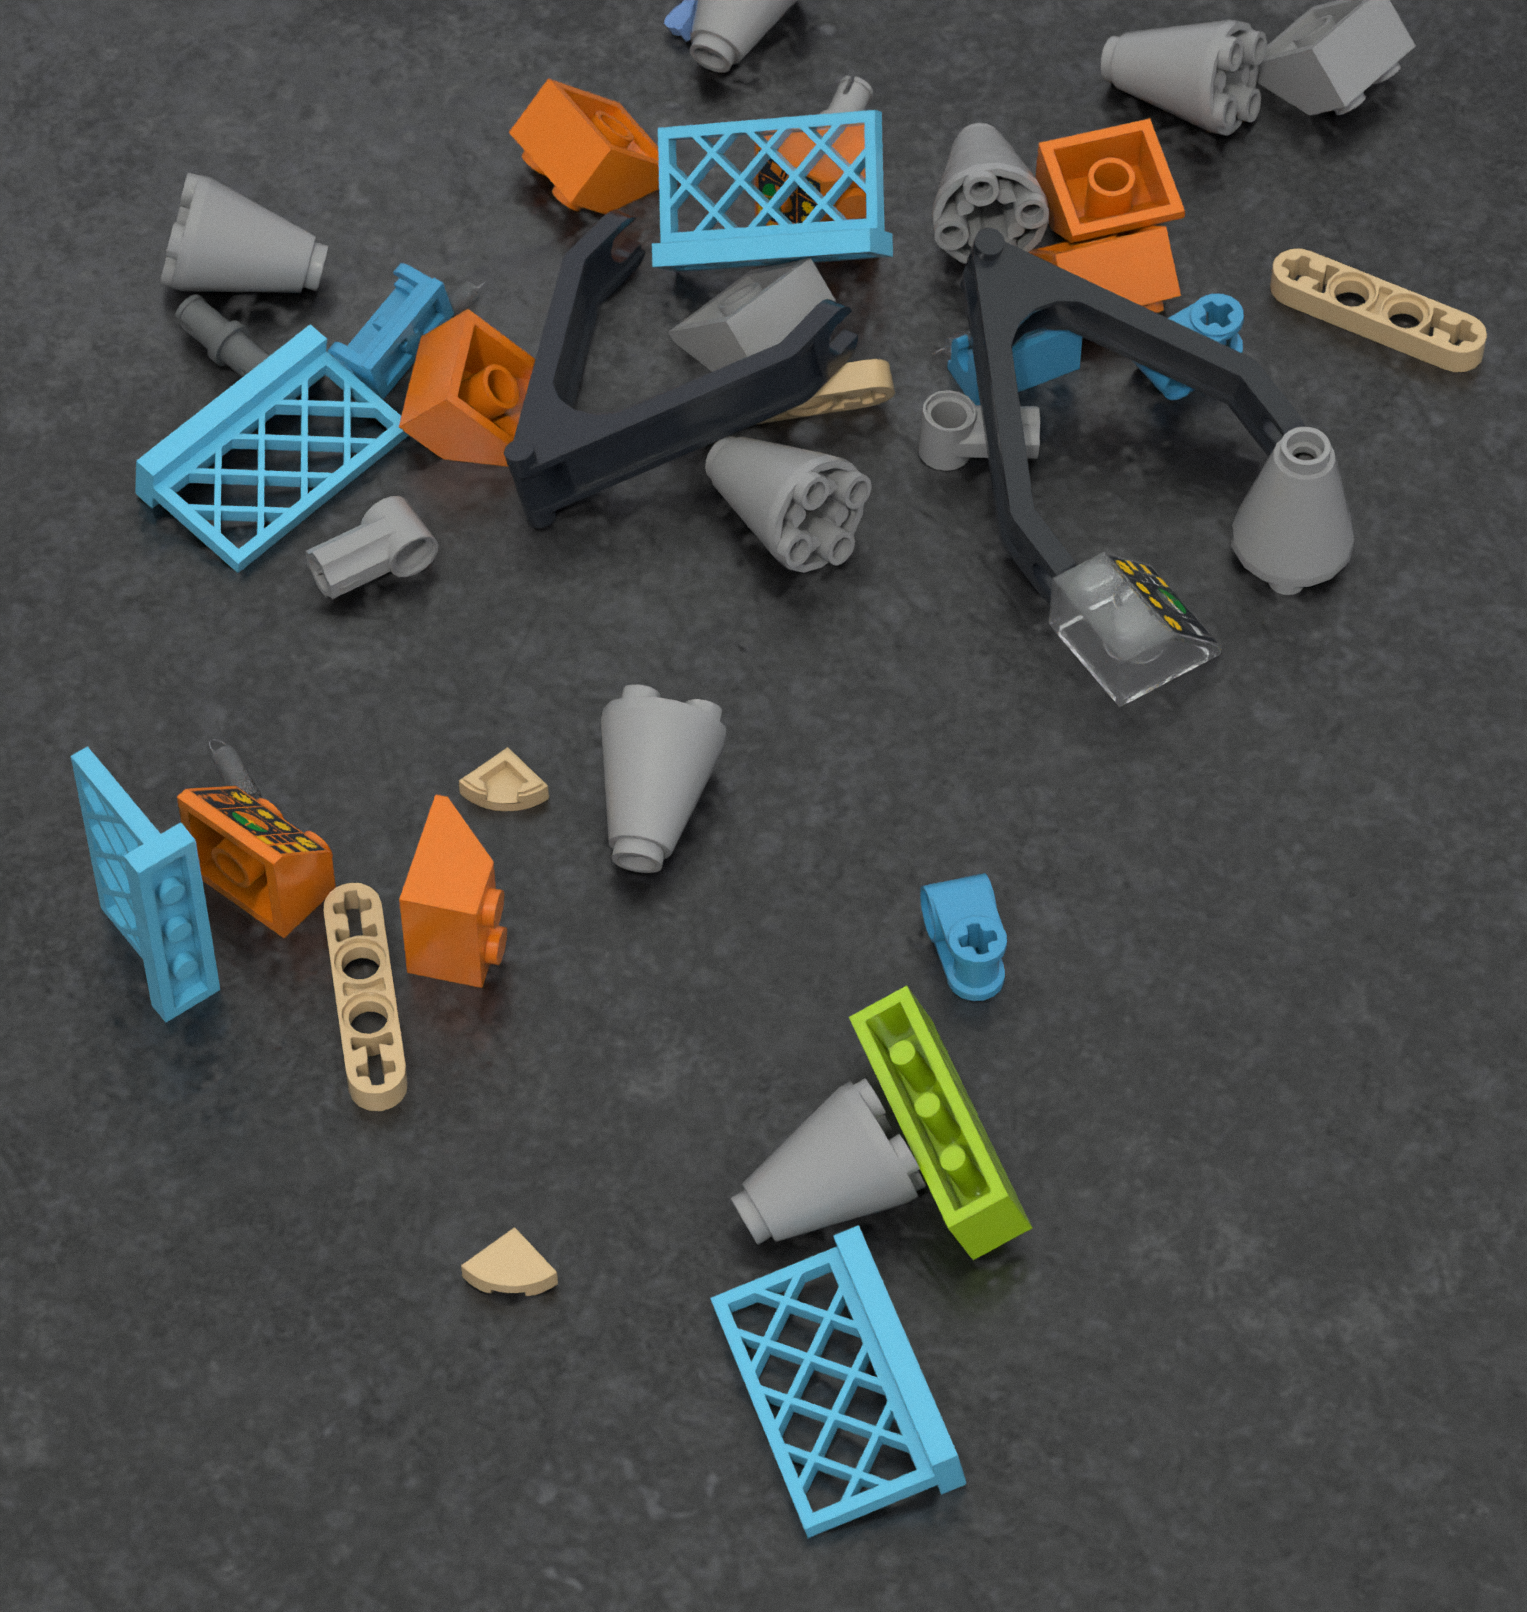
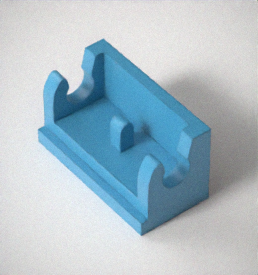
M400 263L393 271L394 275L399 278L394 284L395 289L348 346L335 341L328 349V352L382 400L415 362L421 336L450 320L454 315L443 282L436 278L432 279L404 263Z
M1043 330L1024 337L1012 349L1018 392L1080 369L1082 337L1069 330ZM963 335L952 341L951 360H948L947 368L965 395L975 405H980L973 350H968V336Z

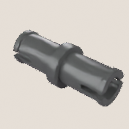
M195 294L188 297L175 313L177 319L174 320L176 326L184 329L208 349V357L218 366L228 365L241 377H244L271 355L250 338V331L239 321H228L207 304L200 295Z

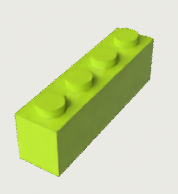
M906 985L850 1016L849 1019L942 1217L948 1229L969 1256L975 1260L1032 1229L932 1019Z

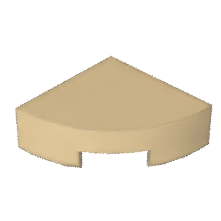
M508 747L459 780L460 794L465 799L490 810L519 811L534 807L549 799L548 785Z
M515 1227L461 1265L462 1277L475 1288L490 1294L494 1290L504 1293L525 1292V1296H533L543 1293L558 1284L557 1271Z

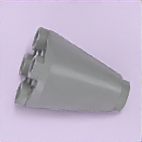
M698 0L690 34L692 45L689 52L694 60L705 68L715 72H728L731 66L739 63L798 0Z
M1235 20L1126 32L1121 37L1112 36L1106 42L1101 57V74L1105 81L1113 82L1116 88L1208 132L1230 135L1239 128L1242 121L1253 122L1258 115L1261 105V94L1255 86L1258 65L1262 63L1266 53V35L1262 31L1253 30L1249 23Z
M975 123L965 127L953 143L932 206L935 241L945 252L961 263L966 264L967 254H970L976 234L984 228L998 230L1003 235L1005 242L1026 252H1030L1042 240L1049 223L1047 197L1037 179L1004 135L989 124Z
M188 172L179 204L180 209L177 221L174 222L160 284L180 291L301 293L302 288L317 291L328 245L316 243V236L219 181L208 176Z
M1312 427L1291 429L1276 444L1240 505L1232 524L1231 546L1244 568L1261 580L1268 582L1272 590L1283 595H1293L1299 593L1303 587H1311L1332 579L1347 565L1353 551L1354 534L1352 520L1335 451L1328 437L1323 432Z
M728 436L714 444L708 453L705 463L708 477L712 479L714 487L781 565L790 570L804 573L821 568L828 562L832 565H840L849 558L855 547L854 533L862 518L864 503L871 494L872 484L868 476L859 472L851 462L844 458L743 436L737 438Z
M628 685L623 688L621 698L612 700L603 708L601 716L609 846L613 849L611 859L616 865L634 872L654 873L660 871L663 860L671 856L724 750L726 727L720 722L722 709L713 702L693 699L683 703L677 700L660 698V693L648 686Z
M866 1078L854 1085L849 1081L839 1087L742 1183L745 1190L731 1197L734 1206L757 1245L770 1237H773L775 1242L905 1205L918 1197L917 1191L926 1186L918 1171L920 1168L901 1135L898 1134L890 1140L887 1139L886 1134L891 1132L892 1128L884 1115L886 1112Z

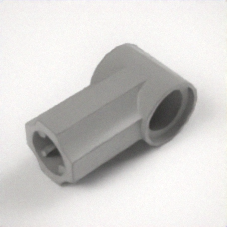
M951 390L938 391L930 395L924 402L918 453L926 465L934 469L949 471L964 466L970 457L988 458L981 406L975 405L968 396ZM1020 406L1027 458L1037 459L1040 446L1039 408L1037 406Z
M391 496L374 504L364 515L361 525L307 550L306 558L307 565L320 591L326 598L331 597L334 599L390 571L397 577H409L421 572L434 560L438 553L439 545L409 502L401 496Z

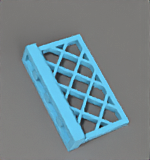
M865 110L658 128L661 243H652V267L685 272L771 266L811 258L813 262L893 257V233L886 232L884 226L881 111ZM864 125L865 148L853 163L850 164L832 145L847 127ZM830 128L823 137L815 130ZM802 130L816 146L801 164L795 168L778 149L793 131ZM763 133H775L769 141L761 135ZM739 135H748L761 150L746 169L740 172L723 154ZM721 137L715 145L707 138ZM694 139L708 153L689 177L677 166V140ZM826 153L844 173L828 193L823 196L805 177ZM770 158L790 176L771 200L751 182ZM716 163L735 180L717 204L698 187V184ZM864 168H865V178L860 174L861 171H862ZM677 181L681 184V186H680V188H679L678 190H677ZM853 181L866 193V219L848 220L833 206ZM799 185L817 203V206L802 223L793 224L779 208ZM745 190L763 209L748 227L739 228L725 212ZM692 194L709 213L694 231L678 232V209L688 196ZM826 213L834 220L819 222ZM772 217L780 224L765 226ZM718 221L726 228L711 230Z
M311 324L136 461L135 494L151 508L161 504L237 573L242 571L409 436L399 428L401 415L326 351L327 338ZM326 375L343 390V402L308 400V388ZM301 394V400H294ZM275 414L301 415V436L265 434V422ZM308 416L343 417V437L308 436ZM351 417L376 418L387 430L377 438H351ZM258 428V434H251ZM231 449H258V470L222 469V456ZM265 450L301 451L300 472L266 471ZM308 451L343 452V466L334 473L308 472ZM351 453H357L354 457L351 458ZM215 462V469H209L208 467ZM188 483L214 484V505L188 504L176 493ZM221 484L257 485V507L221 505ZM264 486L300 487V500L290 508L264 507ZM308 487H315L308 493ZM207 520H214V527ZM221 521L257 522V535L238 549L221 534ZM264 522H272L264 528Z
M87 746L71 755V761L100 907L143 959L151 1006L166 1023L220 991L196 840L181 822L160 834Z
M859 1225L834 1235L837 1247L711 1297L716 1314L808 1538L936 1485L942 1495L967 1484L956 1449ZM830 1272L833 1273L839 1288L828 1311L797 1301L806 1282ZM786 1291L784 1296L779 1295V1293ZM757 1302L777 1309L764 1337L737 1328L732 1312ZM845 1304L852 1320L840 1316ZM790 1314L821 1324L808 1352L777 1342ZM834 1329L859 1337L863 1343L852 1368L821 1358L822 1352ZM745 1346L757 1350L752 1362ZM770 1355L801 1365L788 1394L760 1385L758 1379ZM869 1361L877 1377L864 1373ZM814 1370L845 1381L832 1410L800 1399ZM858 1386L883 1394L886 1397L887 1403L876 1426L844 1415ZM768 1403L781 1407L776 1419H774ZM794 1412L825 1423L811 1453L788 1445L783 1441L782 1436ZM894 1419L901 1435L889 1431ZM838 1428L869 1439L856 1469L824 1458ZM882 1444L909 1453L916 1468L915 1471L891 1481L869 1474ZM792 1461L805 1465L800 1477H798ZM818 1470L849 1481L840 1502L812 1512L806 1494ZM862 1486L869 1489L860 1493Z

